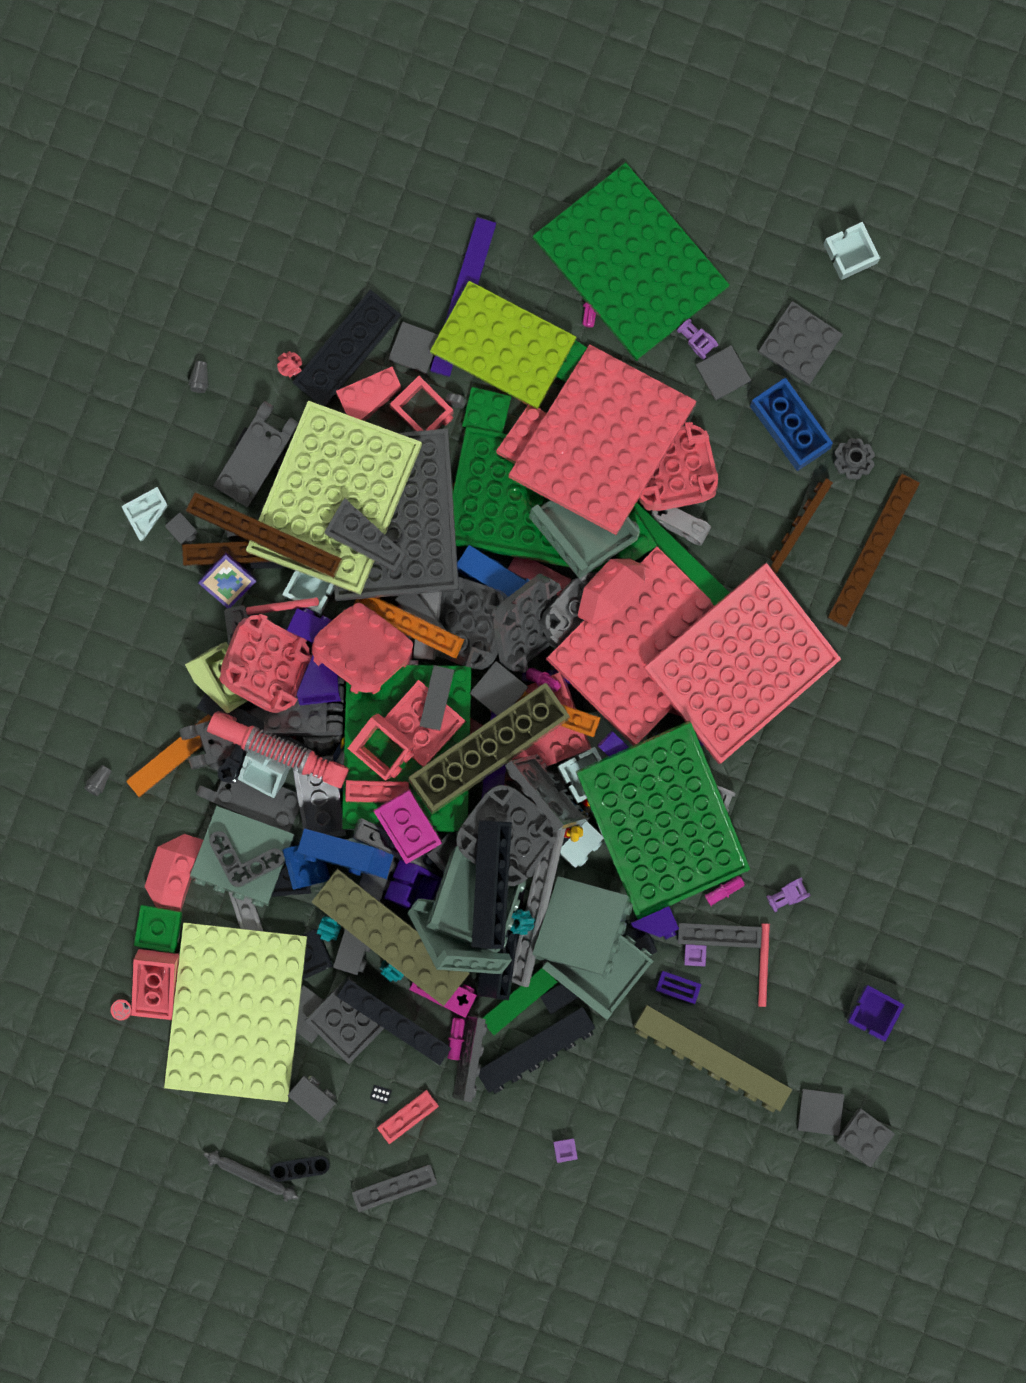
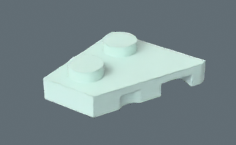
M156 487L121 507L139 540L143 541L168 505L160 490Z

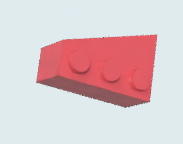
M390 367L339 389L336 393L346 415L366 421L401 390V385L393 367Z

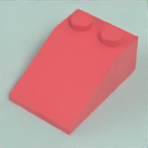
M138 949L133 962L131 1016L172 1020L179 965L178 953Z

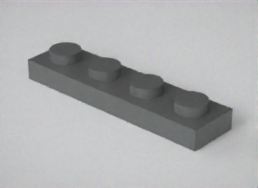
M679 923L678 944L761 948L762 927Z
M431 1164L354 1191L352 1195L358 1212L437 1185V1181Z

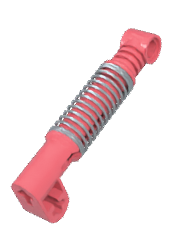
M220 711L213 714L207 728L208 733L238 744L247 752L249 750L250 753L254 751V755L259 753L258 756L263 755V759L268 757L267 760L271 758V761L275 760L276 764L280 762V766L285 764L284 767L289 766V770L292 767L293 771H295L296 767H298L297 772L302 775H311L313 773L312 776L318 775V779L323 777L322 781L342 788L349 771L348 767L334 761L327 763V759L322 761L323 758L320 757L318 759L314 751L307 750V748L303 749L302 746L298 748V744L294 746L293 742L291 744L289 740L285 742V739L281 740V737L277 738L276 735L272 737V733L268 735V732L264 733L263 729L259 732L257 727H247L244 724L236 722L237 718Z

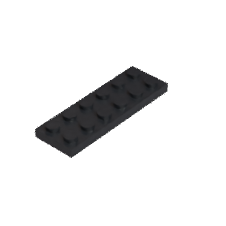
M370 289L292 383L314 402L326 407L337 394L336 391L346 384L402 315Z

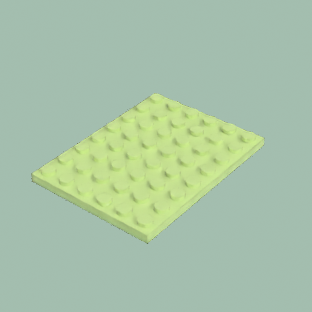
M308 401L258 521L333 554L343 561L333 579L249 541L246 552L361 595L374 561L326 536L324 532L345 497L385 535L421 449L422 442Z
M183 923L164 1088L281 1102L289 1101L287 1095L290 1092L307 936Z

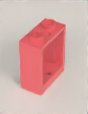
M420 376L390 403V408L414 432L424 430L402 407L421 388L445 410L426 430H437L442 424L446 426L454 418L452 416L454 414L453 409Z
M376 714L370 718L348 749L386 781L391 777L395 778L401 772L402 768L400 766L403 762L407 763L414 755L412 750L416 745L380 714ZM378 727L404 748V751L390 768L364 747Z

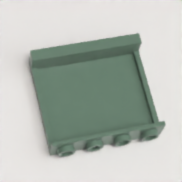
M549 501L541 507L536 505L531 509L529 516L579 579L637 541L640 534L639 526L635 521H631L629 517L625 520L618 534L614 535L553 501Z
M216 806L190 877L194 879L193 883L200 886H205V884L211 885L213 890L223 894L225 891L233 893L232 897L242 901L244 898L252 900L251 904L261 908L264 905L269 906L270 898L283 865L242 887H234L230 884L211 848L210 836L217 831L225 833L241 864L271 849H279L283 853V849L289 848L295 838L294 834ZM215 837L216 841L213 844H218L221 848V851H217L218 854L230 849L229 846L224 848L222 843L225 840L224 838ZM273 853L271 854L270 860L266 861L265 857L261 860H263L266 869L270 868L268 866V863L274 861L275 864L279 863L278 859L281 856H276ZM225 854L222 859L223 863L231 865L234 862V856ZM255 862L251 865L250 870L252 873L258 874L262 871V865ZM247 867L243 868L245 873L241 875L237 872L234 873L232 880H237L240 883L242 882L241 878L247 875V879L251 878Z
M458 846L451 851L426 927L472 944L476 865L459 851ZM526 880L521 884L508 886L505 935L507 930H510L513 925L514 918L511 917L513 911H516L519 906L520 899L517 898L519 892L524 890ZM505 937V946H506L508 937ZM482 948V949L487 950V951H490V952H492V953H497L499 950H501V949H486V948Z
M558 876L532 953L533 956L541 961L546 959L595 973L606 979L607 975L611 974L613 970V956L618 953L620 948V942L618 941L620 935H623L626 929V916L630 915L633 903H631V899L624 894Z
M418 899L414 903L408 915L437 970L502 974L512 961L509 954L492 953L482 948L471 947L472 944L426 927L435 900Z
M620 935L618 941L620 942V948L618 953L613 956V970L611 974L607 975L606 979L601 975L547 960L542 968L608 1020L612 1012L654 961L650 959L653 955L646 949L642 948L640 951L634 946L636 942L631 937Z

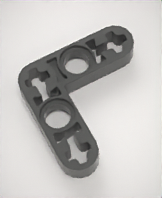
M217 831L210 836L211 848L230 884L234 887H242L281 867L284 863L282 851L271 849L241 864L225 833ZM215 837L224 838L225 840L222 841L224 848L229 846L230 849L218 854L217 851H221V848L218 844H213L216 841ZM273 853L276 856H281L278 859L279 863L275 864L274 861L268 863L270 867L266 869L265 863L261 860L264 857L266 861L270 860ZM225 854L234 856V862L231 865L223 863L222 859ZM255 862L262 865V871L258 874H254L250 870L251 865ZM247 867L251 878L247 879V875L241 878L242 882L240 883L237 880H232L234 873L237 872L241 875L245 873L243 868Z

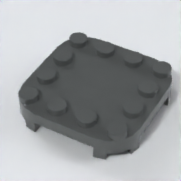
M588 573L580 579L578 576L574 578L542 614L539 625L546 637L556 648L584 621L578 617L584 587L596 574Z
M537 574L536 577L532 578L493 609L494 633L499 660L503 667L524 673L528 670L527 663L548 646L556 648L546 637L539 625V620L542 618L545 609L557 597V592L561 590L560 584L553 579Z
M458 577L459 590L442 592L439 622L446 631L465 640L457 658H453L437 649L435 656L473 669H489L498 654L492 611L508 597L501 590Z
M498 785L491 788L483 796L461 825L457 833L456 844L459 851L476 865L479 820L512 822L508 886H515L528 879L529 875L554 844L557 838V829H554L548 823L546 815L541 813L533 802L510 786Z

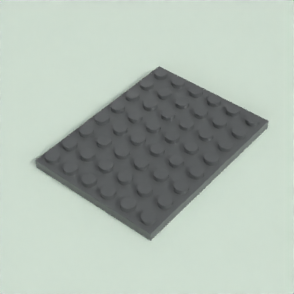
M448 429L398 433L422 442L415 464L385 534L407 556L397 573L374 562L361 595L334 585L336 601L459 590Z

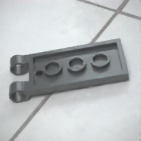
M266 401L258 409L255 418L213 485L247 508L253 502L299 424L298 421L290 417L281 432L265 422L274 408L273 405ZM266 432H271V436L267 437Z
M256 707L246 710L247 713L264 722V709ZM210 721L187 726L179 730L182 740L200 736L205 754L188 759L191 770L224 761L227 757H230L235 748L233 742L207 732ZM208 740H213L214 744L210 745Z
M220 761L210 764L208 767L218 771L224 762ZM230 770L225 771L228 777L232 776ZM240 780L229 783L231 784L230 789L225 787L228 782L221 781L217 792L203 786H199L196 795L287 832H290L300 809L297 793L281 787L275 798Z

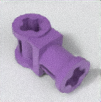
M689 318L678 328L677 332L682 333L689 340L688 345L704 360L706 354L713 347L716 348L718 343L702 328L698 330Z
M802 877L785 885V887L781 888L780 892L772 896H766L774 913L777 912V909L787 904H796L811 896L810 893H807L802 883ZM782 897L784 898V899H782L781 901L776 902V900H778V899H780V898H782Z

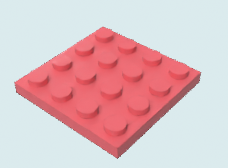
M560 672L550 676L561 683L558 691L553 692L562 705L576 709L564 676ZM536 683L527 685L529 688L525 692H533L538 688V685ZM559 726L512 760L538 754L543 760L541 764L545 763L547 766H551L590 750L591 745L587 735Z

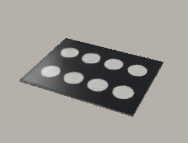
M374 1085L370 1099L388 1104L392 1090Z

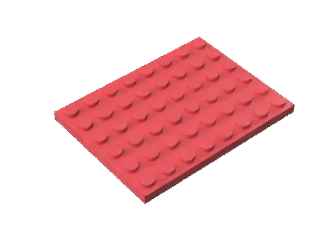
M589 345L512 468L509 478L617 535L697 401Z
M658 547L641 562L646 567L645 584L619 612L601 619L595 624L584 620L546 658L632 745L638 744L673 708L672 704L643 667L714 607L711 600Z
M765 563L648 662L643 669L683 720L692 723L698 739L716 762L721 764L838 663L841 658L769 565Z

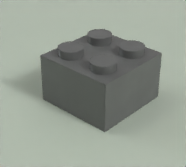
M312 1075L309 1077L303 1076L287 1096L320 1123L336 1105L337 1101L335 1098L337 1096L329 1089L324 1091L320 1088V1082Z
M858 1108L834 1142L871 1168L895 1133L864 1110Z

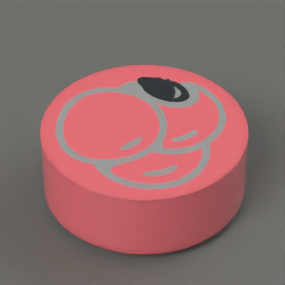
M117 1000L112 1004L111 1014L115 1019L126 1020L131 1016L132 1006L128 1001Z

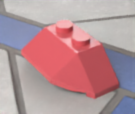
M610 559L584 587L578 617L595 624L599 620L619 612L645 584V565L632 559Z
M183 834L157 847L145 884V888L155 907L175 911L182 910L192 880L190 874L203 843L202 839Z

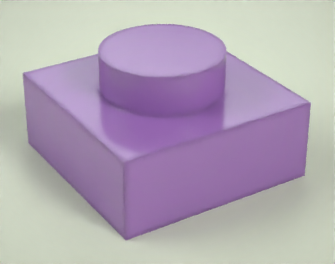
M685 944L684 965L705 966L706 946Z
M574 1138L554 1142L557 1163L578 1159Z

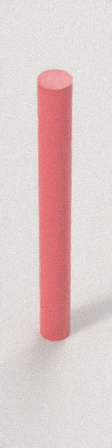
M316 597L251 606L246 608L247 615L318 606L319 600Z
M761 924L758 1006L766 1007L770 924Z

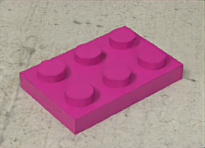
M410 789L374 809V813L406 864L442 844V840Z

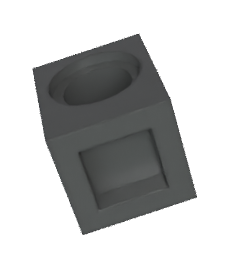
M181 513L165 525L166 529L181 545L192 544L197 539L196 535L198 532Z

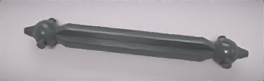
M217 1150L211 1153H204L209 1166L217 1164L221 1169L269 1192L283 1195L285 1202L291 1199L298 1200L299 1196L295 1194L293 1186L285 1188L282 1183L229 1158L220 1157Z

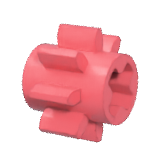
M288 351L278 357L280 362L277 364V368L282 375L289 376L290 378L302 371L299 368L302 365V360L298 354Z

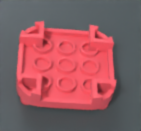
M685 422V426L681 428L639 497L640 503L644 505L646 510H667L702 503L715 497L718 488V473L712 455L709 435L706 430L704 431L701 427L693 425V422Z
M356 603L353 607H349L340 613L315 636L312 645L313 661L318 666L323 663L352 685L350 691L358 694V691L375 694L379 692L381 685L400 668H405L408 665L413 642L377 613L361 603Z
M262 614L249 616L242 619L234 631L221 666L219 679L230 691L266 711L279 713L294 706L298 699L295 696L307 664L310 663L313 655H310L309 647L306 644L307 640L299 636L297 637L267 620L268 616Z

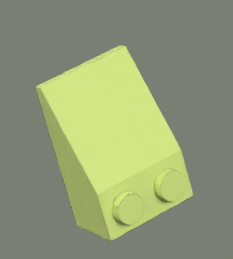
M224 642L186 663L185 666L194 682L226 713H229L248 700L233 693L220 682L221 666L229 647L227 642Z

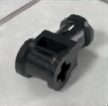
M234 744L235 748L230 757H227L224 764L218 769V777L223 782L234 783L238 780L241 768L243 767L242 763L248 753L238 744ZM226 770H230L232 773L231 777L227 776Z

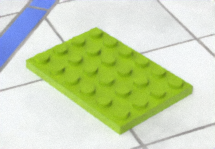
M468 281L430 353L538 409L577 338Z

